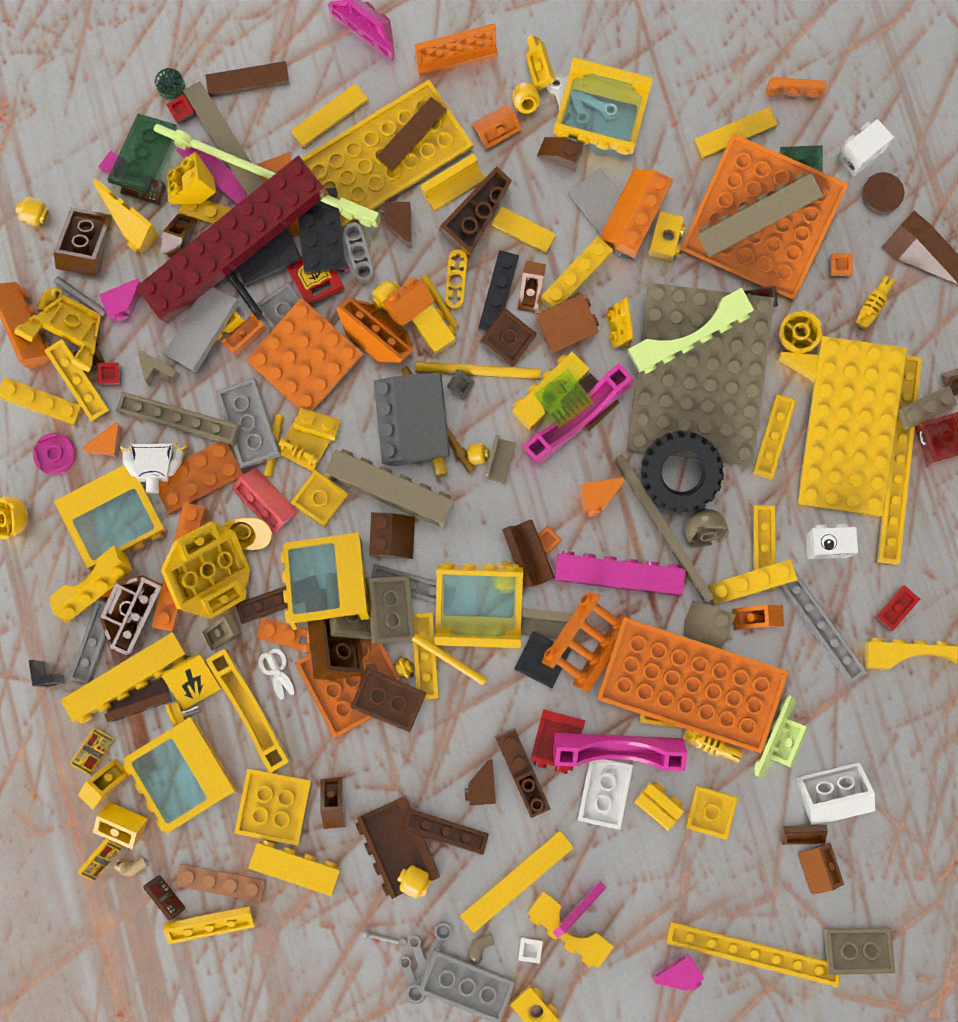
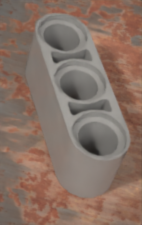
M349 223L344 228V235L356 279L360 284L368 285L372 283L375 276L363 230L358 223ZM352 231L359 232V235L357 237H349V234ZM358 250L365 252L362 257H355L354 253ZM362 270L370 271V274L366 277L359 275Z

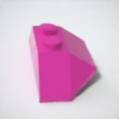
M337 0L329 2L328 8L331 15L391 61L395 59L391 21L385 14L381 13L380 15L367 1L365 3L362 0Z

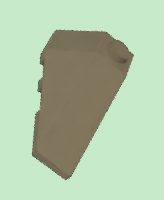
M692 601L684 622V637L722 649L735 615L711 605Z

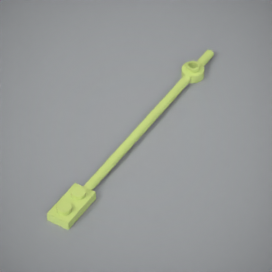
M156 124L154 127L155 132L175 141L174 144L181 149L193 147L267 179L276 174L195 140L184 131H174L160 124ZM327 195L320 200L339 208L342 216L348 219L355 218L360 220L359 222L367 227L372 225L378 228L381 222L378 212L342 197L339 200Z

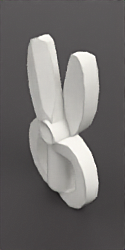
M272 649L269 653L261 654L258 661L260 670L266 675H273V687L280 700L284 699L283 686L290 695H294L295 690L290 678L282 672L287 664L285 654L279 649ZM274 654H278L282 659L280 667ZM264 658L267 659L271 671L265 669L263 665Z

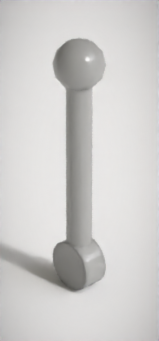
M367 929L362 932L364 938L372 937L397 943L400 947H405L407 944L405 938L395 939L370 933Z

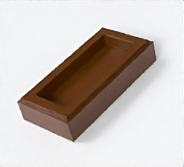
M827 825L783 826L781 843L782 845L824 844L828 833Z

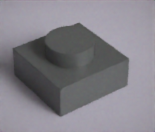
M457 369L447 388L459 398L465 399L475 381L463 371Z

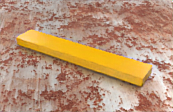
M559 830L466 909L460 917L473 933L476 932L574 847Z

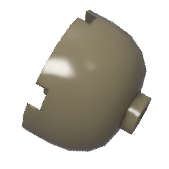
M699 508L687 519L685 534L691 546L705 547L712 545L710 541L718 539V542L725 539L729 534V529L723 515L718 511Z

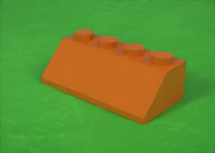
M634 169L599 238L611 248L635 259L674 179L655 170Z
M17 282L0 283V319L19 362L30 371L51 362L44 351L51 345L49 342H45L43 335H45L43 327L32 342L14 334L15 328L18 325H23L30 317L37 315L33 305L29 306L27 301L29 294L24 286L21 287Z

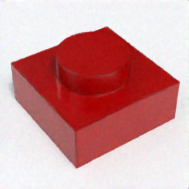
M184 94L166 104L177 124L195 114Z
M119 362L97 363L98 385H120Z

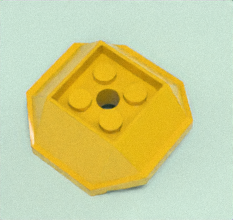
M208 522L174 541L161 568V572L177 609L212 619L246 598L247 590L245 589L249 579L250 568L235 531L215 522Z

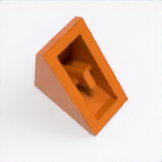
M117 422L113 423L84 445L82 449L89 455L118 458L122 427Z

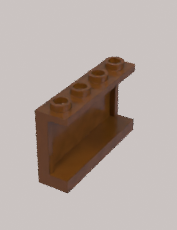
M406 796L357 817L358 822L355 823L359 834H364L367 842L364 843L368 855H373L376 861L373 863L376 874L378 876L382 875L385 882L382 884V888L386 896L390 895L392 899L403 894L400 891L401 882L397 880L402 870H408L411 865L428 872L429 880L431 881L441 877L425 838L401 830L406 809H411Z

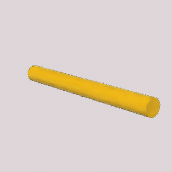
M417 633L413 635L411 640L481 685L486 683L488 678Z

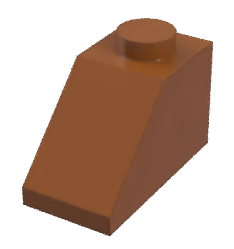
M526 261L517 309L538 311L546 264Z

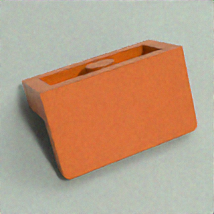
M507 105L471 123L485 149L522 130L515 112Z

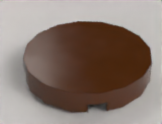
M886 172L876 173L869 177L862 191V197L866 202V206L873 212L880 214L896 210L902 203L905 194L904 186L900 179Z

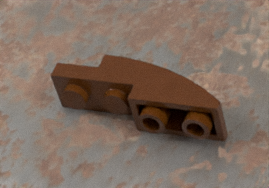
M513 728L495 736L530 817L533 818L550 810V806L516 729Z

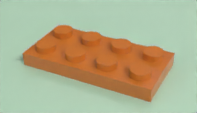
M217 442L183 459L175 474L169 476V481L159 482L158 495L167 513L171 515L182 509L184 502L192 504L237 481L244 474L229 444Z

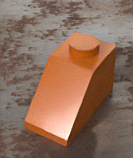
M759 605L733 609V614L735 615L733 620L734 630L784 627L783 605Z

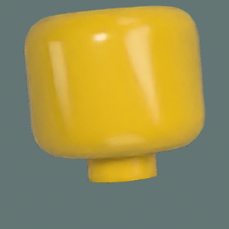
M483 443L469 445L467 449L468 460L473 465L485 464L490 456L489 449Z

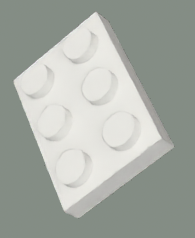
M606 759L590 761L577 821L620 830L633 765Z

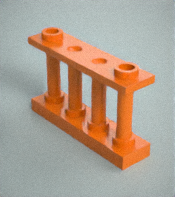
M588 591L582 596L579 606L553 645L546 650L541 661L551 668H554L556 664L575 677L573 685L586 693L590 691L609 661L623 616L630 618L620 613L615 617L597 603L601 596L592 591ZM592 610L611 624L605 635L585 621ZM580 628L599 641V645L594 652L589 651L573 639ZM568 646L587 659V663L582 670H579L561 657Z

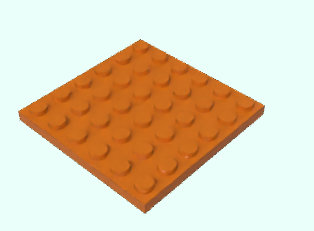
M732 133L680 250L762 287L776 286V293L795 300L849 183ZM804 172L806 175L813 174L823 194L822 198L708 258L697 237L700 234L699 229L708 224H711V226L718 224V219L726 214H730V216L738 213L737 209L747 203L749 206L757 203L756 198L765 193L768 196L776 192V187L784 183L787 185L794 183V178Z

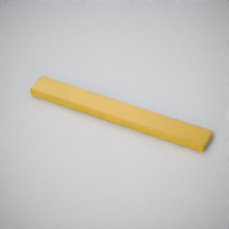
M670 921L666 944L836 987L839 986L841 975H828L827 960Z

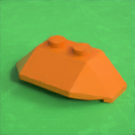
M349 297L337 307L346 336L377 362H401L413 352L414 349L411 346L408 332L402 326L395 323L384 311L377 309L374 304Z

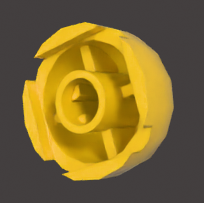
M807 311L790 313L784 318L779 329V338L782 345L792 353L804 354L812 351L819 344L822 337L820 320L814 314Z
M1 496L0 539H8L24 531L28 524V511L20 499L13 496Z

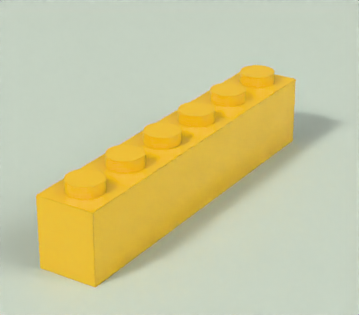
M172 632L60 701L72 722L85 724L98 711L102 713L110 709V704L118 700L120 702L130 696L129 692L132 690H141L149 684L148 681L151 679L161 678V673L185 661L189 655L178 635Z

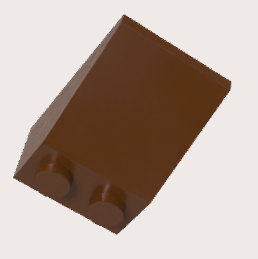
M71 207L54 249L55 268L97 277L103 260L112 215Z

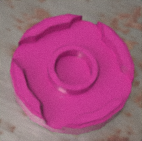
M58 433L44 435L37 441L33 449V460L36 466L46 474H63L75 462V446L70 439Z

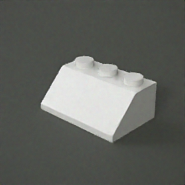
M860 762L797 777L804 808L811 825H820L875 811V793Z

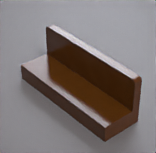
M527 520L518 525L502 529L515 564L523 567V585L525 589L536 587L555 578L533 520Z
M163 678L148 682L149 684L141 690H132L129 692L130 696L120 702L116 700L110 704L111 708L107 710L108 713L104 714L106 721L112 723L173 702L168 685Z

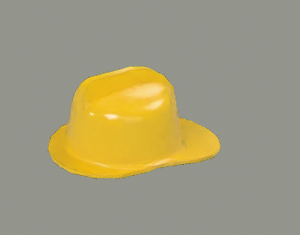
M239 517L224 524V527L235 531L242 550L262 549L271 540L272 532L270 527L259 518Z

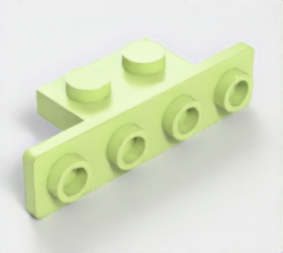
M790 695L782 701L780 706L781 713L772 724V734L765 742L761 759H758L755 764V775L763 780L772 760L790 768L793 767L809 729L790 720L797 700Z

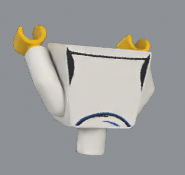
M130 443V448L124 449L123 445L120 446L124 466L131 476L137 478L138 482H146V493H159V482L169 481V476L175 474L182 463L183 457L187 454V444L183 448H178V443L174 444V448L172 443Z

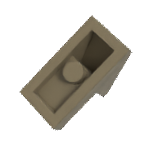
M141 350L138 353L144 380L149 386L157 373L165 381L171 379L176 382L180 374L175 369Z
M230 613L224 615L202 631L211 651L241 635Z

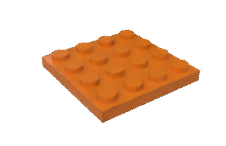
M300 298L246 361L299 409L304 408L314 411L364 353L303 298Z
M372 638L360 639L364 674L366 669L369 668L402 682L383 644H372ZM311 654L294 662L334 739L374 718L350 708L364 674L337 680L314 679Z

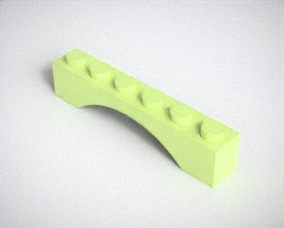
M740 288L723 297L711 319L693 334L670 341L646 339L629 348L627 352L638 372L644 371L647 374L657 368L655 364L661 361L666 364L675 359L674 354L682 351L684 354L694 348V343L698 341L705 343L712 339L714 332L719 330L720 333H723L732 328L731 323L737 320L741 323L751 317L750 313L754 309L743 289Z

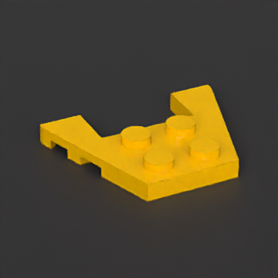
M63 295L46 306L41 313L33 315L23 325H18L15 328L14 334L32 342L43 327L81 347L73 358L72 364L90 372L101 314Z

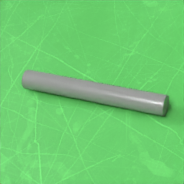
M57 276L54 279V284L91 310L101 314L102 318L107 315L103 307L62 278Z

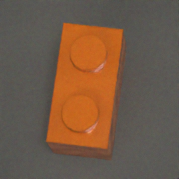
M410 278L397 291L391 292L382 303L392 320L404 326L435 302L424 281Z

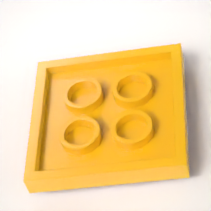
M248 768L234 834L299 846L312 780Z

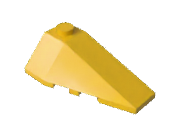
M94 179L92 182L128 241L126 245L135 253L140 251L144 255L160 238L153 225L135 209L130 208L121 198L117 200L116 195L97 179Z

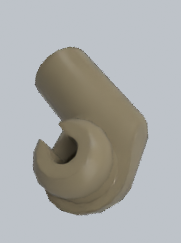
M491 934L472 942L468 958L473 964H479L482 961L481 956L484 948L495 944Z

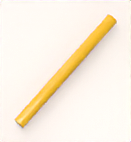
M416 361L415 372L455 374L458 369L466 375L540 379L541 369L421 361Z

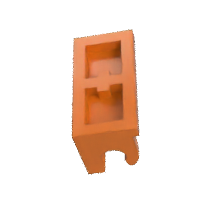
M253 313L232 334L222 340L224 346L236 358L267 330L265 325Z

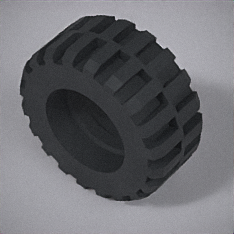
M680 430L664 434V436L653 441L654 443L647 448L641 462L642 483L648 495L657 505L675 513L695 512L694 510L706 507L709 501L712 502L716 498L715 494L717 491H720L722 487L721 481L724 480V465L718 450L709 440L694 432ZM677 452L693 454L700 461L702 467V476L699 483L691 490L684 492L669 488L662 477L664 462L670 455Z

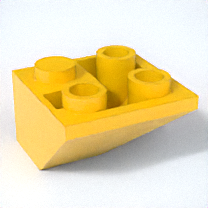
M196 152L184 158L182 163L171 169L166 175L168 202L171 205L202 204L216 193L214 177Z

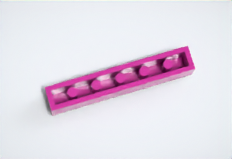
M562 551V554H557L554 581L680 597L683 595L686 569H680L681 565L668 564V567L659 566V562L654 561L639 564L636 559H625V562L617 561V557L604 556V559H598L596 555L584 553L583 557L574 556L575 552Z

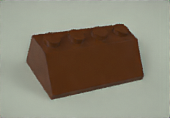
M317 589L305 597L306 613L329 610L326 589ZM329 618L307 621L314 679L337 680L364 674L359 638L331 636Z

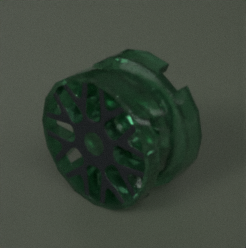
M162 69L155 77V87L163 99L172 101L183 95L182 90L186 89L185 81L176 69Z

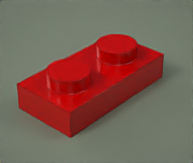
M903 585L875 618L890 631H894L921 599Z

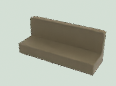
M523 608L521 635L531 636L534 631L546 638L557 639L573 614ZM580 628L573 639L577 642H583L585 631Z

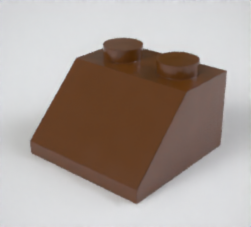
M371 512L369 556L371 558L413 559L415 517L395 513Z

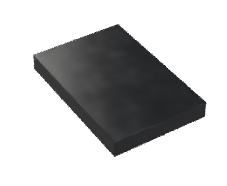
M289 227L237 267L244 285L248 286L302 260Z

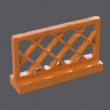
M495 23L414 44V57L419 75L423 76L498 56Z

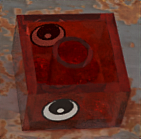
M958 412L923 421L915 426L927 467L958 458Z

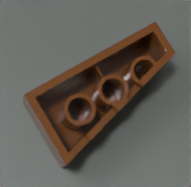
M497 166L439 228V232L457 249L466 253L468 259L512 182Z

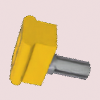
M177 701L165 706L173 727L183 722L187 717L200 712L198 705L181 711Z

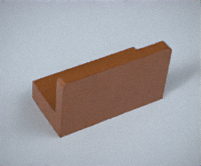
M831 842L798 853L812 894L833 891L844 885Z

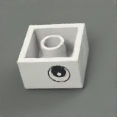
M878 119L872 124L870 121L867 122L860 129L861 132L857 136L851 135L840 149L841 154L838 160L853 177L883 154L894 138Z
M837 524L836 527L828 528V525H815V528H811L805 534L807 559L849 558L858 553L856 527H850V524Z

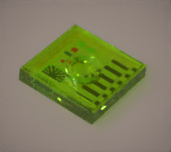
M569 369L534 394L559 429L594 404Z

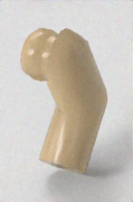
M143 856L134 863L123 859H117L114 863L116 871L127 876H133L148 866Z

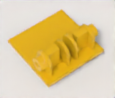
M626 297L607 309L606 317L610 327L609 339L613 350L621 345L623 348L630 347V343L634 339L629 299Z
M296 416L285 438L280 440L278 446H280L279 449L282 456L313 472L331 440L294 429L298 417Z

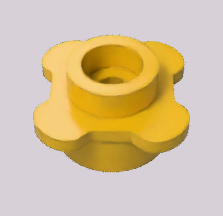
M407 657L400 658L399 662H396V670L401 678L413 677L414 666Z

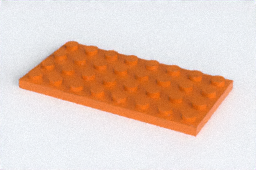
M623 616L596 699L762 754L789 671Z

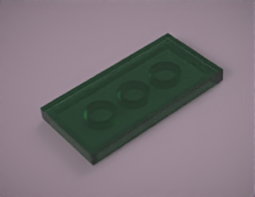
M138 113L107 178L108 183L148 195L172 141L171 138L155 132L154 127L156 124H160L176 131L177 125Z

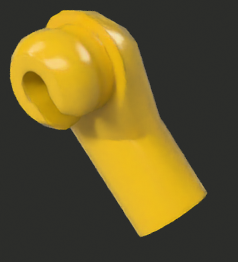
M52 287L43 291L36 310L42 312L49 303L63 296L62 290L58 287Z

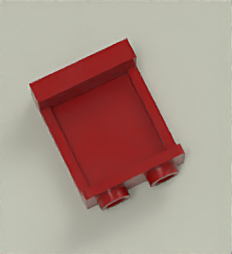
M543 709L530 760L534 761V766L545 769L547 765L555 766L553 757L555 733L582 734L586 720ZM555 766L554 771L567 774L568 770L573 771L574 767Z

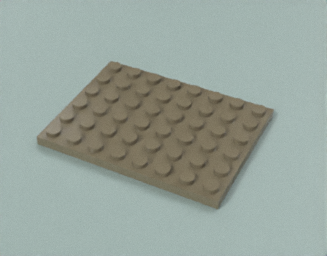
M648 282L641 342L646 339L670 341L693 334L711 319L720 300L731 294V292ZM746 294L754 309L750 313L751 317L741 323L738 320L731 323L732 328L723 333H720L719 330L714 332L712 339L705 343H701V341L694 343V348L684 354L682 351L674 354L675 359L666 364L663 361L655 364L657 368L647 374L644 371L639 373L637 370L627 450L646 453L647 448L657 438L669 432L682 430L694 432L709 440L718 450L723 462L754 465L774 298ZM677 452L670 455L697 459L696 456L688 452Z

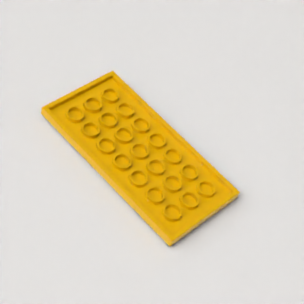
M428 79L308 153L302 159L325 188H337L339 200L342 197L370 210H374L473 148V144ZM432 97L447 110V113L391 172L377 160L376 156ZM340 212L341 229H344L347 224L357 221L355 218L348 219L342 216Z
M821 337L797 499L798 505L883 516L907 348Z

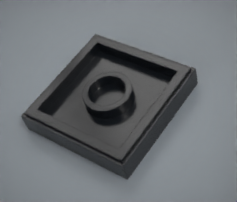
M533 631L514 670L553 688L562 668L557 664L554 668H551L541 661L546 650L553 645L554 641ZM566 648L561 657L567 660L571 650Z

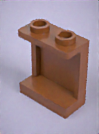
M578 292L570 299L544 311L539 310L533 313L550 352L556 353L599 332L597 328L599 322L595 314H591L589 309L591 303L587 295L584 296Z

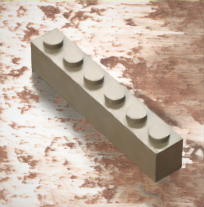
M804 172L794 178V183L790 185L784 183L776 187V192L768 196L765 193L756 198L757 203L751 206L747 203L737 209L738 213L730 216V214H726L718 219V224L714 226L708 224L699 229L700 234L697 237L708 258L822 198L823 194L813 174L806 175Z

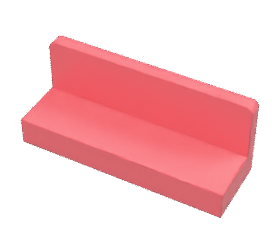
M257 468L240 476L232 488L256 516L267 523L273 534L279 532L284 524L298 513Z

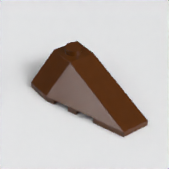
M913 210L881 248L903 264H910L918 270L927 271L934 274L935 277L958 286V253L928 221Z

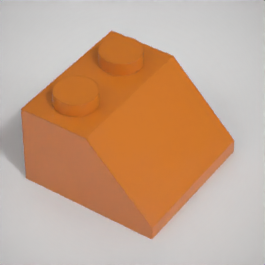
M624 477L581 483L579 493L583 515L588 514V517L600 516L601 512L605 511L621 489Z

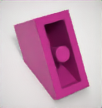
M138 278L99 294L106 313L112 322L124 321L128 318L127 316L133 313L140 297V292L136 288L141 283Z
M688 953L651 976L655 984L684 991L697 989L702 985L701 981L705 979Z

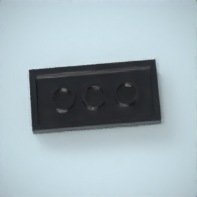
M336 187L326 188L329 196L338 199ZM319 201L298 218L305 274L346 270L339 208Z

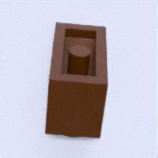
M544 137L537 157L575 171L581 158L584 144L565 137Z
M385 202V209H381L382 222H386L387 229L407 248H412L410 202Z
M177 214L162 232L160 253L172 258L186 247L191 241L197 219Z
M492 759L488 760L468 783V788H464L465 801H470V806L496 804Z
M342 777L320 779V812L324 829L346 827Z

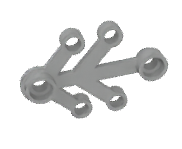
M441 922L435 927L434 933L436 938L426 960L420 946V937L412 935L408 939V946L413 950L420 970L417 981L411 969L412 959L407 955L399 959V966L403 969L408 983L405 989V997L412 1004H420L426 998V995L421 993L419 996H414L412 990L415 988L419 989L433 950L440 951L443 942L451 937L452 928L446 922ZM441 927L447 928L448 933L446 935L440 934L439 929ZM416 938L419 944L412 946L410 940ZM451 954V955H450V956L456 957V958H458V959L461 960V958H460V956H459L458 954ZM402 959H408L409 965L403 966L401 964Z

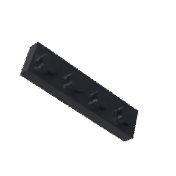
M499 250L478 327L479 331L486 332L501 310L506 308L519 255Z

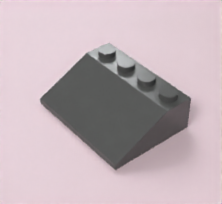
M442 374L396 376L374 380L382 464L397 466L449 457L450 451Z

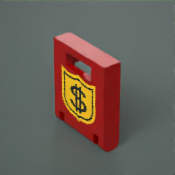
M302 256L301 261L294 263L295 267L292 268L291 265L286 267L302 298L310 306L345 289L336 271L305 274ZM330 282L332 287L315 296L312 294L311 290Z

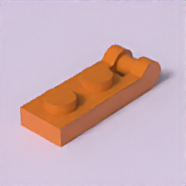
M772 77L766 86L765 93L770 97L781 93L791 97L807 95L810 98H818L823 96L826 90V81Z
M262 617L256 638L311 654L308 630L298 627L296 630H293L291 625ZM302 636L307 637L305 645L300 644Z

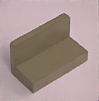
M495 435L484 479L505 484L516 446L515 442L500 439L499 435Z

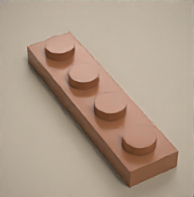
M180 864L175 886L261 903L266 880Z

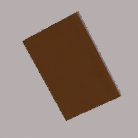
M367 668L350 708L410 733L427 692Z

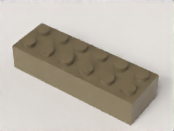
M335 449L325 471L328 479L439 528H445L454 508V502L449 494L439 491V494L431 490L430 486L424 483L414 484L408 476L400 474L398 477L387 467H375L373 462L361 457L359 460L348 450L342 449L338 451Z

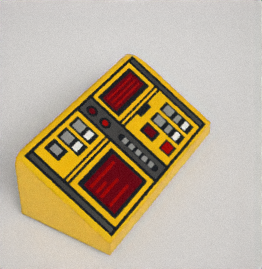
M95 727L70 764L91 776L115 739Z
M105 838L77 873L90 880H96L122 850V846Z

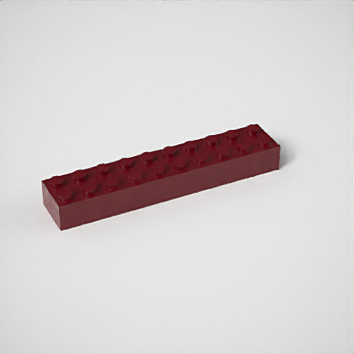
M298 155L137 285V290L157 317L169 323L327 196L329 192L306 162Z

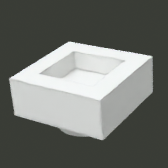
M521 937L518 960L540 963L543 940Z

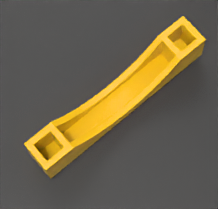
M871 638V642L864 643V667L866 669H891L897 663L916 655L939 656L958 664V643L957 646H949V642L936 641L935 645H927V641L914 640V644H906L904 639H892V643L884 642L883 638Z
M223 649L206 659L214 676L228 695L246 726L269 773H273L292 762L229 650Z

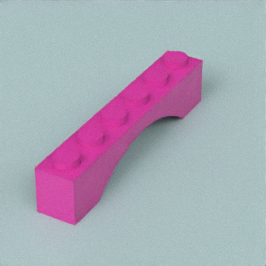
M618 363L585 396L589 400V404L583 398L581 401L585 407L578 403L579 411L574 406L572 409L575 411V414L571 410L568 411L571 416L570 418L566 414L563 415L566 420L563 421L562 418H559L560 425L555 421L547 428L538 432L522 447L540 466L635 384L633 377Z
M555 733L553 744L555 766L577 767L594 760L626 759L643 762L662 770L685 771L688 753L683 738Z

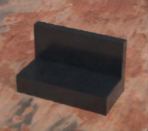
M28 660L32 686L45 688L65 684L64 675L53 673L46 675L43 661Z

